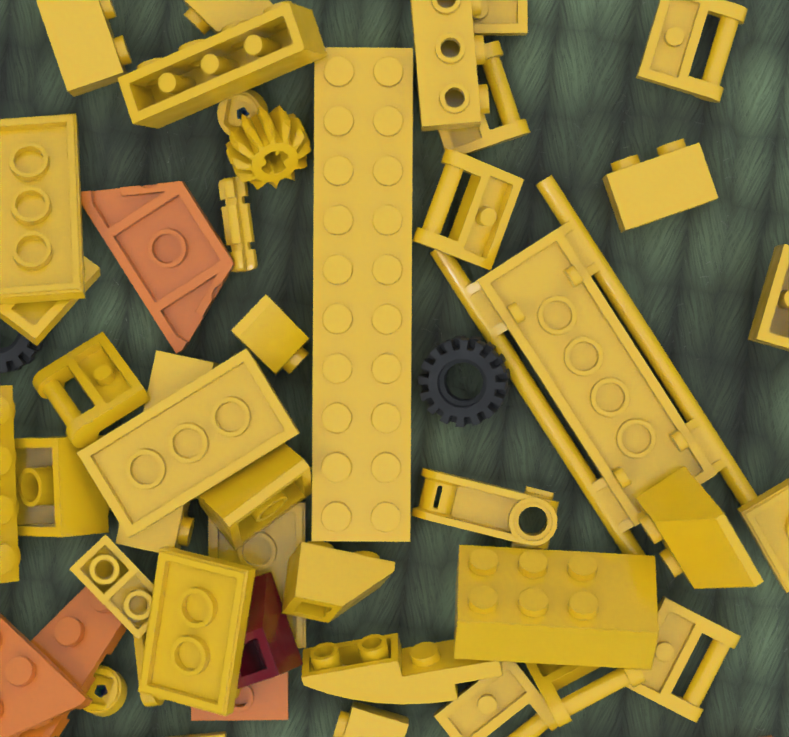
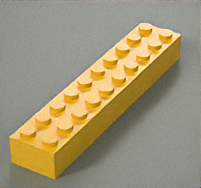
M325 47L327 56L314 61L312 541L410 542L413 48Z

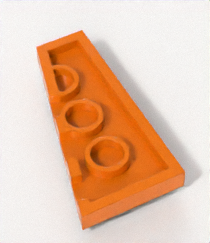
M85 586L31 642L80 689L87 693L96 679L93 676L106 654H112L127 628ZM70 711L54 718L53 722L45 726L22 732L19 737H59L70 720L67 718Z

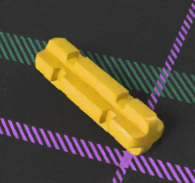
M239 177L224 178L219 181L218 187L220 200H225L226 204L225 207H221L226 246H231L232 252L229 253L235 263L231 272L252 271L257 268L258 262L256 249H251L250 245L251 242H255L250 203H245L244 197L249 196L247 182H242Z

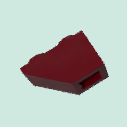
M271 572L254 577L237 689L281 675L303 665L287 616L282 614L283 604Z

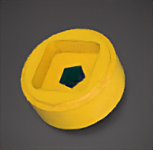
M250 89L219 103L217 110L218 122L223 131L230 136L229 128L242 126L241 114L253 117L257 115L260 106L267 112L268 107L263 97Z
M100 665L93 675L96 679L86 693L93 701L83 709L95 716L106 717L116 713L123 706L127 697V685L122 675L117 671Z

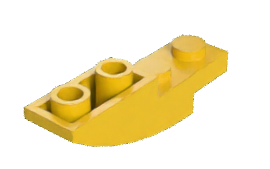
M398 633L387 635L371 634L358 640L340 643L325 642L315 647L303 649L301 674L303 685L312 689L347 699L385 704H429L458 700L457 684L503 676L502 661L454 659V639L435 643L421 642L412 647L402 648Z

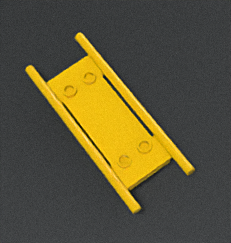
M550 175L536 184V187L561 224L556 230L471 283L455 257L437 250H433L430 254L486 342L490 341L496 346L494 350L499 355L501 353L506 359L504 364L506 369L510 370L511 381L622 554L646 555L630 531V528L639 525L640 522L638 520L645 516L636 497L683 466L690 471L700 485L720 472L741 506L758 496L556 180ZM592 275L597 280L598 284L600 285V287L606 294L607 298L615 308L616 312L618 313L623 323L631 333L632 337L638 344L639 348L647 358L648 362L656 372L664 387L666 388V390L672 397L673 401L681 411L682 415L687 421L686 423H684L676 408L668 398L667 394L659 384L651 369L643 359L642 355L634 345L626 330L624 329V327L618 320L617 316L609 306L608 302L602 295L601 291L591 277ZM506 330L510 332L602 477L599 479L596 478L505 336L504 332Z

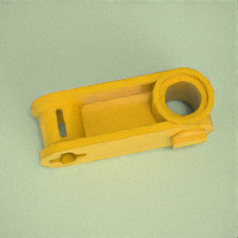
M422 468L421 475L425 480L418 507L412 508V516L512 541L511 548L548 549L550 539L557 529L556 514L559 501L553 500V492L526 486L525 491L522 492L437 470ZM442 486L439 504L435 508L433 504L437 488ZM538 507L545 512L546 524L542 530L536 533H527L520 528L518 524L519 516L524 509Z

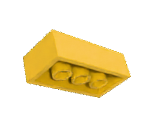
M459 545L455 592L454 659L652 670L659 635L655 556Z

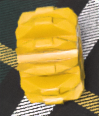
M280 105L270 113L260 106L257 115L253 117L241 114L242 126L229 128L230 141L225 145L230 164H232L236 176L242 182L250 181L257 190L267 182L277 189L279 181L284 178L295 181L294 170L307 167L306 155L311 151L307 133L301 120L294 113L287 114Z

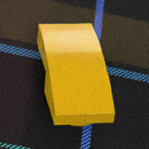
M105 534L69 569L138 640L147 631L154 584Z

